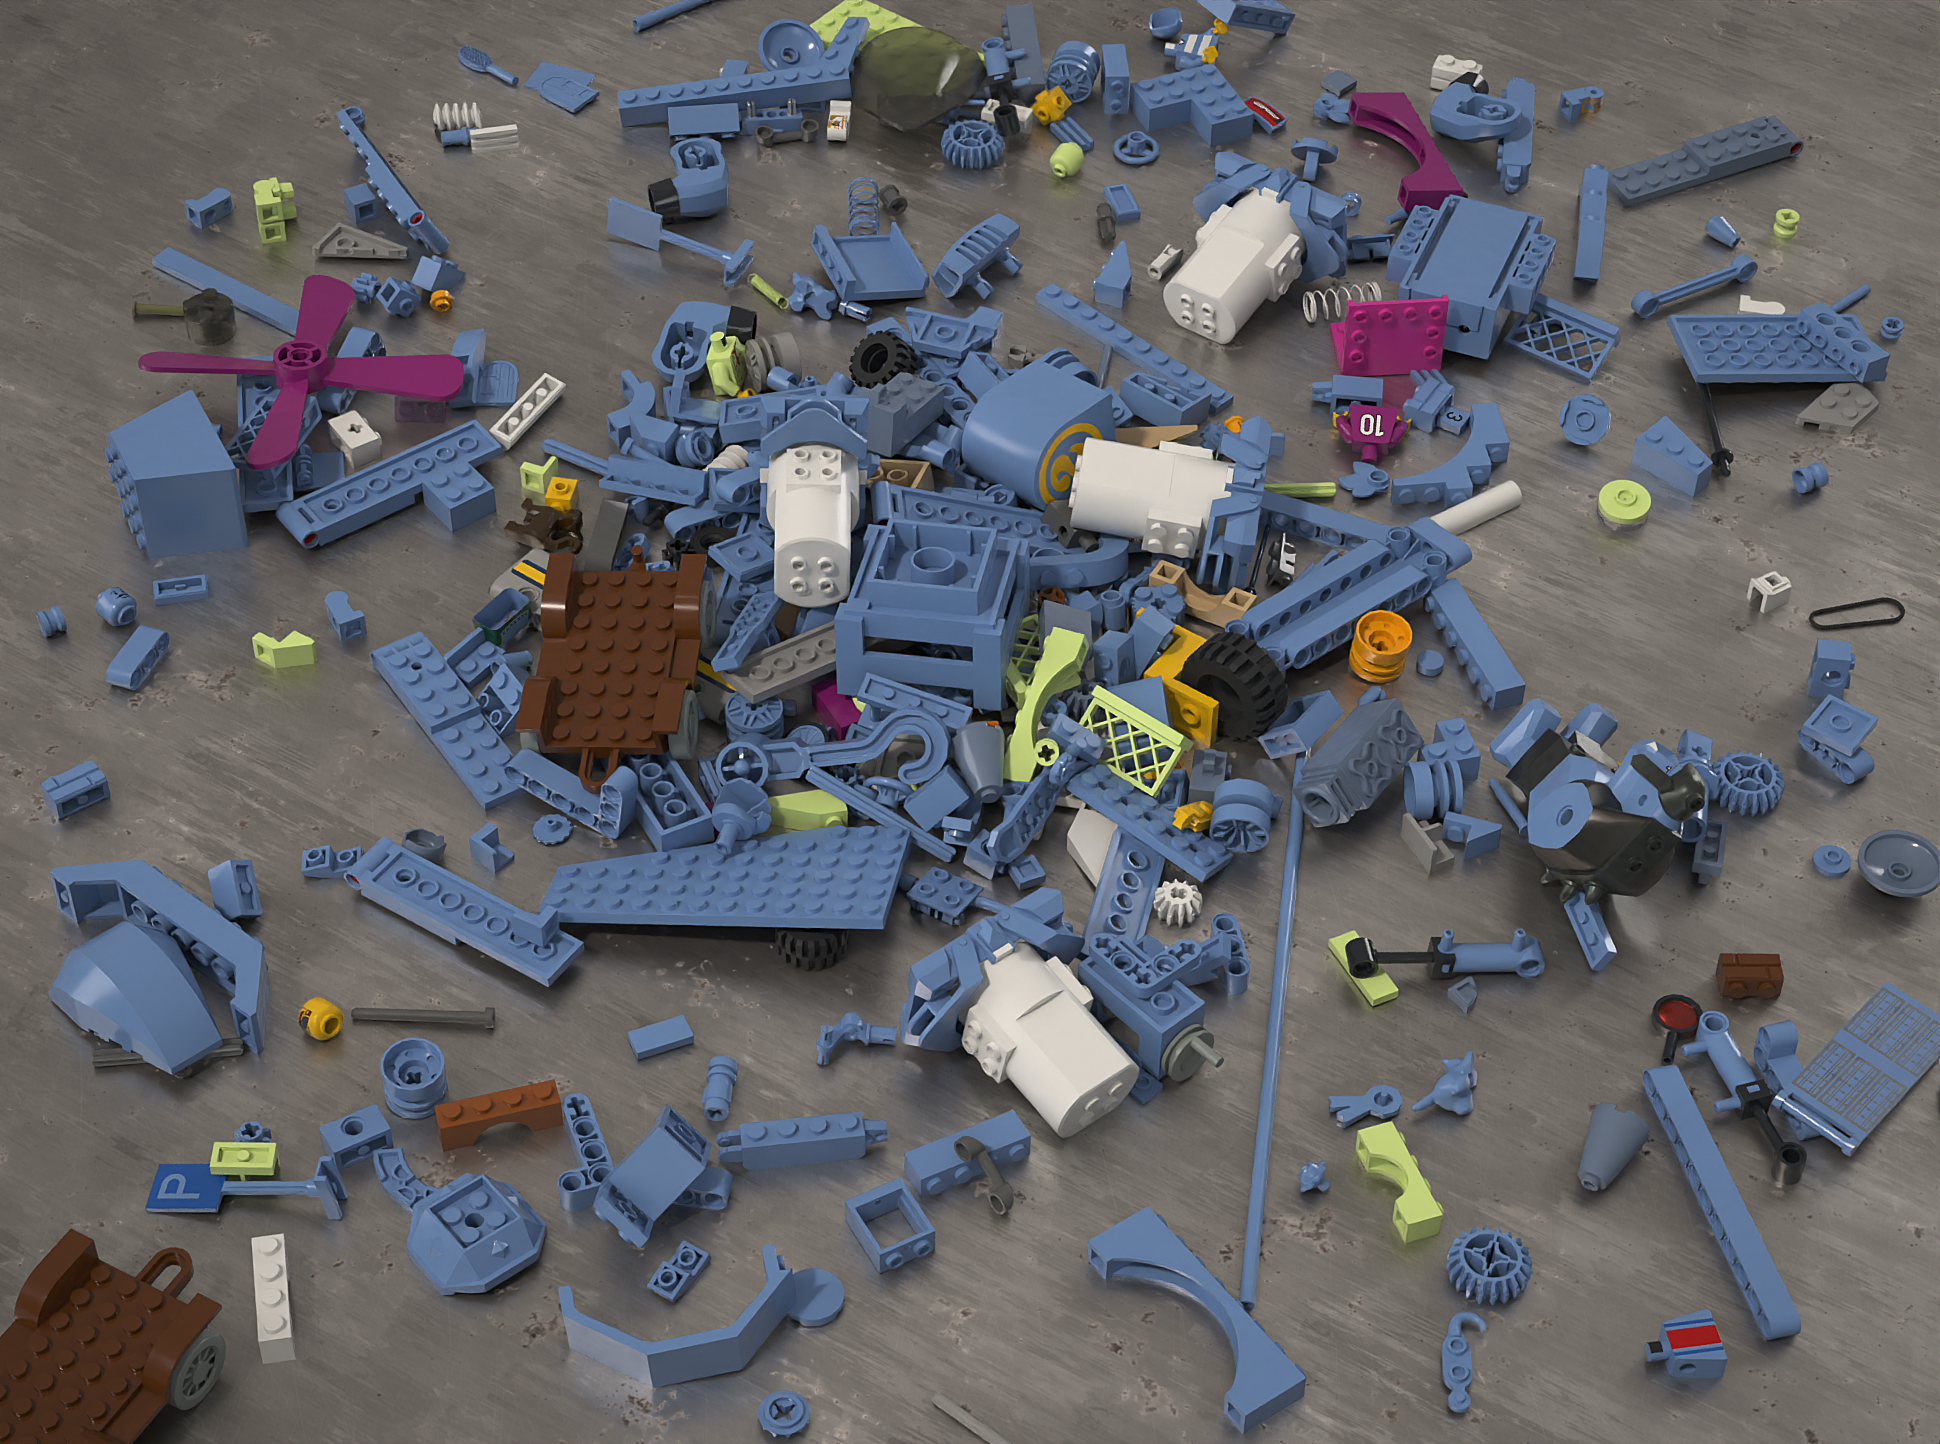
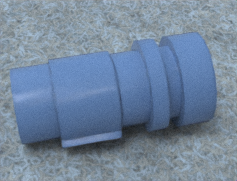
M727 1056L713 1057L708 1065L706 1077L708 1085L704 1087L702 1105L704 1107V1116L712 1121H723L728 1117L733 1087L737 1081L739 1065L736 1060Z

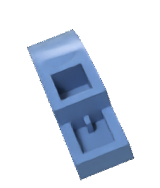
M485 328L461 331L455 340L451 356H455L463 364L464 381L460 393L455 398L448 400L451 408L475 406L478 375L479 371H483L487 335Z

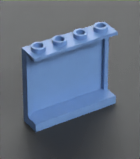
M896 222L891 223L890 232L885 235L831 237L824 225L814 226L811 247L843 301L924 297L926 287L929 286L930 282L929 275L922 267L920 260L916 257L911 245L908 244Z

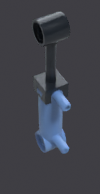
M993 37L982 43L991 99L999 101L1000 105L993 112L998 134L1002 137H1010L1017 134L1021 127L1016 107L1009 104L1008 101L1015 100L1014 89L1030 86L1031 81L1030 77L1011 80L1008 61L1025 57L1024 48L1006 52L1004 40L1000 37Z
M1445 929L1442 937L1430 938L1427 952H1377L1372 940L1363 937L1355 938L1345 946L1349 972L1353 977L1359 979L1369 978L1376 974L1378 964H1428L1430 978H1451L1452 972H1517L1518 975L1529 978L1541 974L1545 969V962L1540 942L1534 937H1526V931L1523 929L1515 930L1511 943H1452L1454 931Z
M1718 1011L1703 1013L1700 1016L1695 1042L1682 1045V1054L1686 1057L1703 1052L1708 1053L1732 1095L1731 1098L1715 1101L1713 1104L1714 1110L1717 1113L1734 1109L1740 1121L1755 1117L1775 1151L1771 1168L1773 1178L1785 1185L1798 1183L1802 1177L1807 1159L1806 1150L1797 1143L1783 1142L1768 1116L1773 1094L1764 1079L1758 1080L1728 1030V1018Z

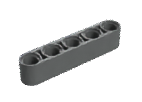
M603 498L586 553L583 571H612L625 528L629 503Z

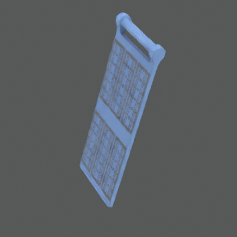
M1886 982L1783 1090L1779 1091L1771 1105L1778 1110L1784 1109L1841 1147V1152L1850 1157L1862 1141L1940 1057V1015L1889 982ZM1789 1098H1794L1851 1137H1846Z

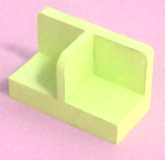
M214 1142L210 1162L211 1174L240 1175L241 1181H250L251 1175H274V1171L280 1170L277 1143Z

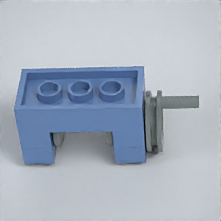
M1121 934L1116 938L1117 941L1143 963L1152 959L1124 935ZM1090 956L1078 964V981L1090 990L1094 998L1090 1013L1100 1024L1109 1018L1118 1017L1139 1035L1138 1056L1141 1059L1142 1066L1159 1080L1168 1074L1176 1082L1183 1081L1198 1071L1206 1060L1216 1068L1223 1064L1224 1058L1213 1050L1214 1035L1203 1027L1205 1002L1180 981L1175 980L1151 997L1138 998L1125 989L1093 961ZM1118 962L1115 964V966L1119 969H1127L1130 967V965L1127 962ZM1157 967L1161 972H1167L1163 967Z

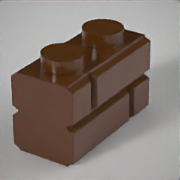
M1720 953L1716 975L1719 982L1720 996H1731L1733 998L1760 996L1766 999L1780 996L1784 975L1779 954Z

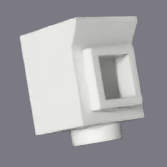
M1773 571L1757 579L1751 578L1746 598L1751 601L1763 594L1760 611L1764 614L1788 603L1792 586L1786 576L1781 577L1776 571Z

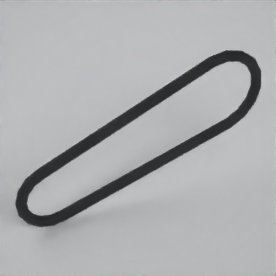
M1881 597L1819 609L1810 614L1809 620L1813 626L1820 629L1890 623L1901 620L1905 615V609L1899 601L1888 597ZM1882 601L1892 602L1901 609V614L1898 617L1833 625H1820L1813 619L1816 614Z

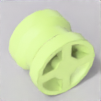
M1791 209L1777 211L1773 233L1781 238L1794 237L1797 233L1796 225L1800 220L1799 214Z

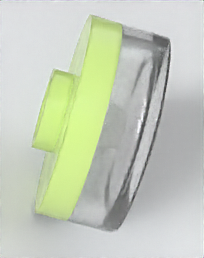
M1630 480L1609 482L1599 493L1596 508L1598 519L1603 525L1614 531H1635L1641 528L1648 519L1651 497L1648 491L1636 482Z

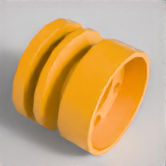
M1384 610L1371 611L1362 616L1356 625L1354 640L1352 641L1349 653V663L1352 670L1359 677L1369 682L1385 683L1398 678L1404 670L1407 654L1412 642V630L1409 623L1403 617Z

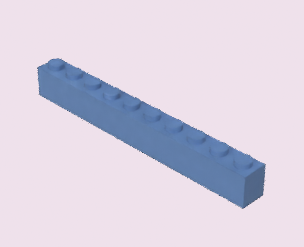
M847 61L617 91L622 127L667 122L668 107L738 103V112L747 111L748 101H750V110H752L751 101L755 102V110L788 106V99H791L792 105V98L795 99L796 104L852 97Z

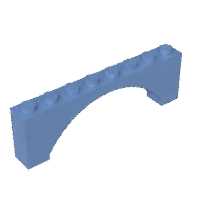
M1149 1206L1088 1240L1087 1260L1105 1280L1111 1277H1132L1163 1283L1192 1296L1218 1319L1230 1339L1236 1361V1377L1232 1389L1225 1393L1223 1412L1243 1434L1304 1397L1306 1375L1299 1365L1292 1363L1286 1356L1282 1346L1269 1338L1260 1322L1254 1321L1246 1313L1243 1304L1226 1291L1222 1281L1211 1275L1202 1259L1194 1256L1186 1247L1184 1240L1179 1235H1175L1167 1227L1164 1218L1159 1214L1156 1215Z

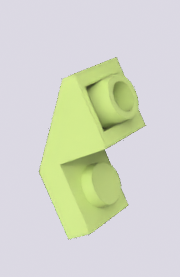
M295 630L280 643L275 638L268 637L261 632L252 637L255 657L274 668L315 664L318 661L315 641Z

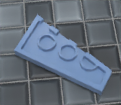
M848 17L817 65L847 61L849 74H852L855 68L853 65L854 59L858 58L860 54L859 45L864 43L870 26L867 17Z

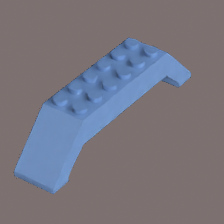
M143 860L55 867L49 871L58 909L75 923L79 924L83 920L124 918L136 925L162 930L175 939L188 965L234 997L230 1001L237 1038H242L243 1044L257 1055L264 1051L270 982L267 971L268 965L264 955L265 948L257 937H251L246 934L237 923L229 922L217 909H211L196 894L191 895L176 880L171 881L163 875L159 868L150 866Z

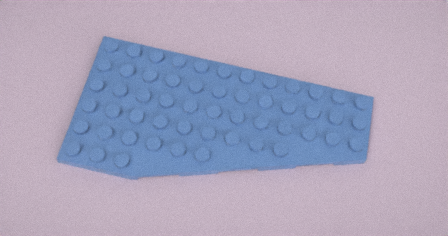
M836 825L833 827L738 840L734 842L731 853L727 855L717 852L714 849V844L673 849L667 852L658 851L558 866L537 913L540 915L546 906L550 905L558 909L559 922L884 929L912 840L911 828L902 829L898 826L889 828L862 826L857 828Z

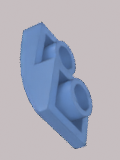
M331 845L303 850L301 872L304 876L344 878V873L365 852L362 846L337 852L333 851Z
M683 1240L670 1261L666 1262L664 1260L647 1284V1288L675 1302L687 1291L711 1260L710 1254Z

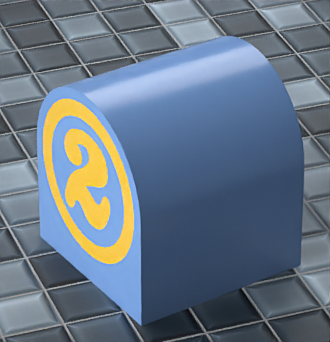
M1036 359L994 386L977 402L968 417L963 432L962 456L964 463L973 475L993 485L1001 484L1008 490H1013L1016 497L1045 511L1048 503L1051 501L1070 499L1077 456L1083 455L1087 437L1116 442L1111 394L1042 360Z

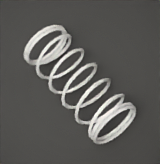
M1374 281L1365 283L1362 290L1356 284L1352 285L1349 291L1341 286L1337 294L1331 288L1327 289L1324 295L1318 290L1314 291L1313 294L1310 291L1305 292L1303 296L1305 317L1310 323L1316 322L1317 307L1314 295L1317 292L1323 298V313L1325 319L1328 320L1329 310L1326 302L1328 291H1332L1336 297V314L1340 319L1342 316L1338 298L1340 289H1345L1348 294V300H1352V288L1357 287L1361 293L1360 302H1366L1363 291L1364 287L1369 285V302H1374L1373 292L1377 302L1382 301L1380 287ZM1308 296H1309L1310 301H1311V303H1310L1311 317H1310L1309 310H1308Z

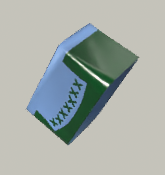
M513 588L504 589L473 616L472 621L475 630L478 627L482 628L485 639L501 648L531 621L529 598ZM515 614V615H514L513 617H511L506 623H504L505 619H506L509 615Z

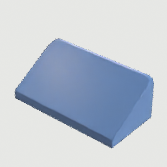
M1186 769L1173 770L1157 797L1154 798L1158 804L1168 811L1175 813L1178 807L1187 805L1190 781Z

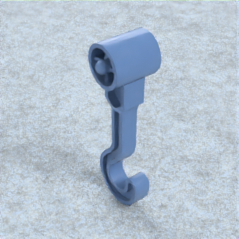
M907 706L893 711L878 725L871 735L861 739L807 744L800 737L770 740V738L761 733L748 732L739 735L721 750L716 760V773L723 786L730 780L741 777L751 780L758 787H761L766 781L800 778L806 769L811 768L813 765L824 767L860 763L874 759L889 747L900 732L913 730L924 738L926 750L921 758L906 761L898 771V777L901 782L911 785L930 780L943 768L950 755L951 738L946 724L936 713L924 707Z

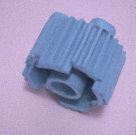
M1167 583L1162 585V587L1160 585H1157V587L1152 585L1151 588L1148 586L1139 587L1135 591L1134 598L1132 599L1130 627L1135 622L1136 612L1141 607L1146 609L1149 605L1173 623L1184 627L1186 604L1183 596H1180V593L1177 592L1176 586Z

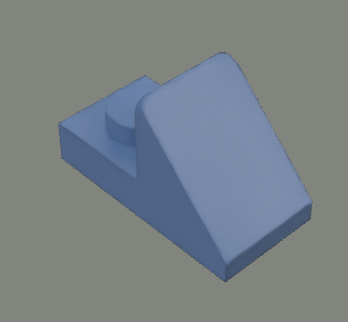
M1447 811L1443 823L1442 838L1466 844L1464 860H1468L1498 848L1502 825Z

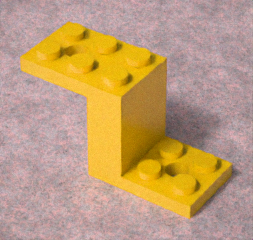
M1141 607L1136 612L1135 620L1145 610V608ZM1176 624L1171 633L1174 636L1172 641L1163 650L1162 655L1144 672V679L1162 676L1174 718L1175 729L1210 747L1216 741L1219 702L1182 683L1181 680L1184 662L1207 640Z

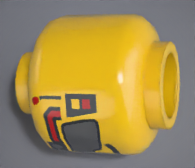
M314 997L302 1006L298 1021L302 1030L318 1040H328L340 1031L343 1023V1013L338 1006L323 997Z

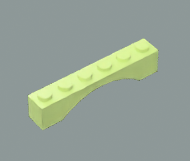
M1053 627L1051 635L1045 638L1042 659L1036 662L1033 683L1028 685L1025 691V704L1023 709L1018 711L1015 719L1016 728L1013 735L1010 734L1006 742L1007 752L1004 757L1003 785L1012 781L1032 782L1043 771L1042 765L1034 758L1040 717L1048 700L1057 688L1081 670L1089 649V643L1085 634Z

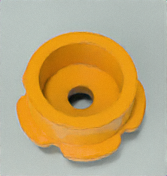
M438 290L431 295L430 306L438 312L448 311L452 307V303H454V298L446 290Z

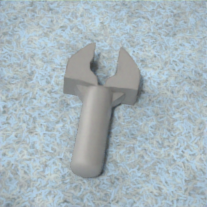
M1020 344L1010 347L1008 363L1015 368L1022 369L1025 363H1031L1036 359H1040L1044 354L1030 353L1027 351V345Z

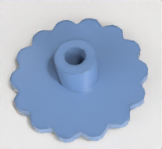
M549 814L536 821L532 830L534 832L533 836L537 838L538 842H543L546 845H555L558 842H563L565 838L570 836L569 833L572 831L571 822L565 816Z

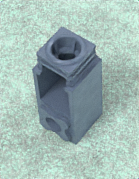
M1398 698L1358 705L1300 770L1303 775L1302 781L1297 783L1292 792L1314 827L1348 822L1350 817L1355 814V811L1368 809L1405 766L1406 762L1413 757L1425 742Z

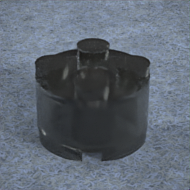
M207 288L202 293L183 302L188 338L193 343L205 346V342L213 343V346H217L230 341L234 337L235 329L237 328L233 302L228 296L218 293L214 288Z

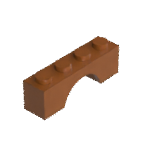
M555 1079L434 1106L443 1152L472 1146L483 1131L501 1123H522L527 1125L533 1132L563 1125L561 1100Z

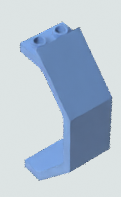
M774 1244L761 1246L767 1284L732 1325L657 1342H645L578 1312L575 1308L571 1285L558 1287L569 1347L652 1388L742 1370L797 1302L793 1269H785L783 1255L776 1256Z

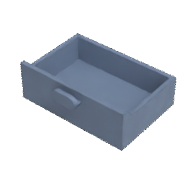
M1044 599L1038 614L1039 653H1044L1043 645L1045 638L1051 635L1053 627L1085 634L1089 643V649L1082 665V669L1085 670L1093 650L1091 612Z

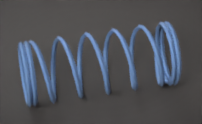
M859 177L854 179L848 186L849 236H853L851 230L859 235H872L877 232L876 235H879L878 185L870 178ZM858 181H869L872 183L858 184L851 189L852 185ZM861 185L871 186L876 191L875 194L869 191H861L854 195L851 193L856 187ZM861 193L873 195L869 199L855 198L856 195ZM856 203H860V204L873 203V204H875V206H874L873 208H869V207L856 208L854 205H855ZM856 211H862V212L874 211V212H875V214H874L873 216H870V215L857 216V215H855L854 213H855ZM869 222L872 223V225L862 226L857 223ZM856 225L864 228L875 226L876 229L872 233L862 234L857 232L853 226Z

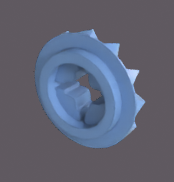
M787 1390L773 1392L766 1396L759 1405L758 1421H760L763 1431L768 1430L774 1438L777 1435H785L789 1438L795 1432L801 1434L802 1428L809 1424V1405L805 1398L796 1392ZM778 1411L784 1414L790 1412V1420L784 1417L778 1419Z

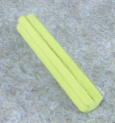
M1333 482L1264 484V490L1292 498L1333 497L1336 494V485Z

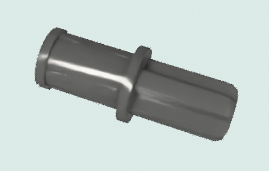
M1101 203L1096 209L1098 214L1097 226L1101 230L1102 238H1105L1106 242H1110L1111 239L1116 238V220L1112 216L1111 205Z

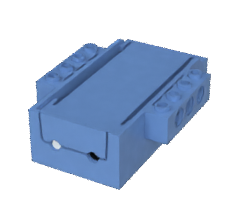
M1450 194L1449 197L1445 198L1439 210L1431 209L1428 206L1415 205L1389 254L1385 280L1401 283L1397 300L1442 298V295H1447L1449 304L1443 349L1488 360L1510 312L1515 311L1529 314L1553 263L1557 239L1541 234L1544 216Z

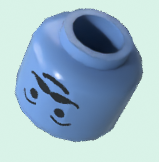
M111 587L98 595L96 603L97 614L112 626L127 625L135 618L137 613L136 601L121 588Z

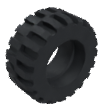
M1222 632L1209 638L1184 662L1181 680L1182 683L1219 702L1218 734L1224 737L1230 736V739L1249 740L1260 735L1283 714L1288 701V687L1284 683L1285 676L1283 672L1279 671L1278 663L1274 658H1270L1267 654L1268 651L1264 647L1260 648L1253 639H1246L1245 635L1239 633Z

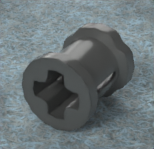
M886 185L879 192V199L887 205V210L891 215H900L906 210L908 202L903 196L899 195V190L895 185Z

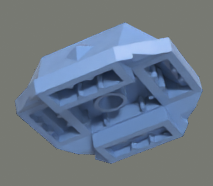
M466 1173L414 1204L406 1250L410 1259L441 1295H455V1292L481 1293L490 1290L539 1259L543 1240L547 1233V1226L511 1184L496 1181L484 1174L473 1175Z

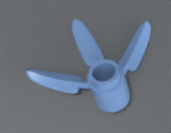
M1066 588L1061 589L1067 600L1079 595ZM1114 589L1103 592L1098 600L1103 608L1101 628L1106 631H1119L1126 625L1125 599L1122 597L1121 592Z

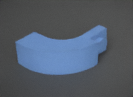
M630 370L620 372L621 392L630 404L620 410L607 414L608 434L619 448L624 445L628 437L631 438V411L656 418L655 390L650 380L642 383Z
M970 790L968 798L969 803L958 812L953 810L950 817H943L942 828L945 831L943 843L968 847L979 834L986 803L978 801L972 790Z
M1222 931L1200 943L1201 958L1199 964L1177 980L1184 986H1189L1217 978V967L1231 960L1230 935ZM1149 934L1132 942L1150 958H1154L1170 947L1159 942ZM1160 965L1167 972L1173 970L1169 965Z

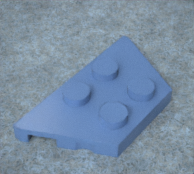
M906 307L905 309L911 343L915 350L943 355L949 358L963 359L968 355L969 351L977 350L998 335V326Z

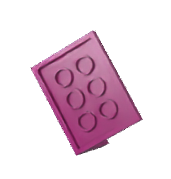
M1442 295V298L1358 303H1353V300H1347L1345 322L1330 323L1329 329L1341 375L1357 377L1410 374L1411 370H1416L1418 373H1421V370H1427L1430 373L1431 369H1437L1440 372L1449 304L1448 296Z

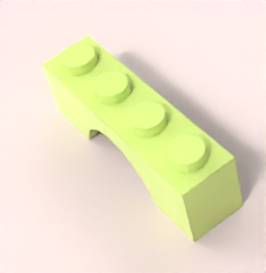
M1392 1121L1358 1130L1355 1150L1367 1172L1386 1175L1395 1180L1403 1189L1404 1194L1395 1201L1392 1220L1404 1242L1408 1243L1439 1234L1441 1221L1444 1219L1443 1208L1439 1202H1435L1428 1180L1422 1178L1415 1156L1409 1154L1403 1134L1397 1132Z

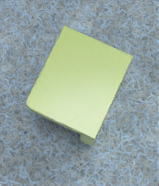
M552 456L544 467L524 462L520 467L522 487L545 494L552 477L559 476L558 457Z

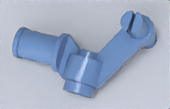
M846 1013L834 1027L828 1024L827 1033L826 1024L821 1026L820 1038L816 1041V1048L818 1050L817 1063L822 1065L824 1055V1065L829 1064L830 1052L843 1038L848 1041L860 1039L865 1042L866 1046H868V1043L895 1046L897 1027L870 1025V1022L865 1024L857 1013Z

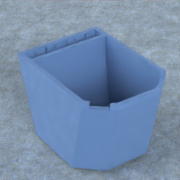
M193 390L184 392L116 428L105 436L107 448H103L108 464L111 463V467L107 468L111 482L116 483L117 493L122 500V503H120L122 515L124 518H129L128 524L131 533H137L136 540L140 550L145 549L150 559L249 547L236 468Z

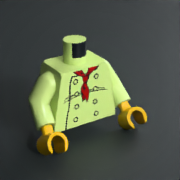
M723 332L713 333L710 336L711 346L706 363L715 394H729L732 397L737 396V398L757 395L751 388L746 389L744 392L741 391L747 372L745 345L739 342L738 337H725Z

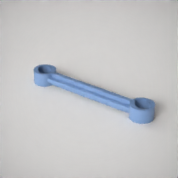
M1739 255L1732 261L1729 267L1652 294L1649 290H1642L1632 299L1631 308L1640 317L1648 318L1657 311L1659 306L1735 278L1740 282H1747L1756 274L1758 265L1748 255Z

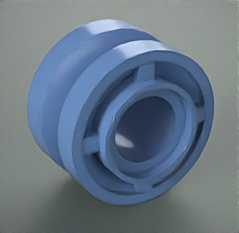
M703 430L682 434L675 441V453L683 467L694 469L712 462L714 457L713 443L709 435Z

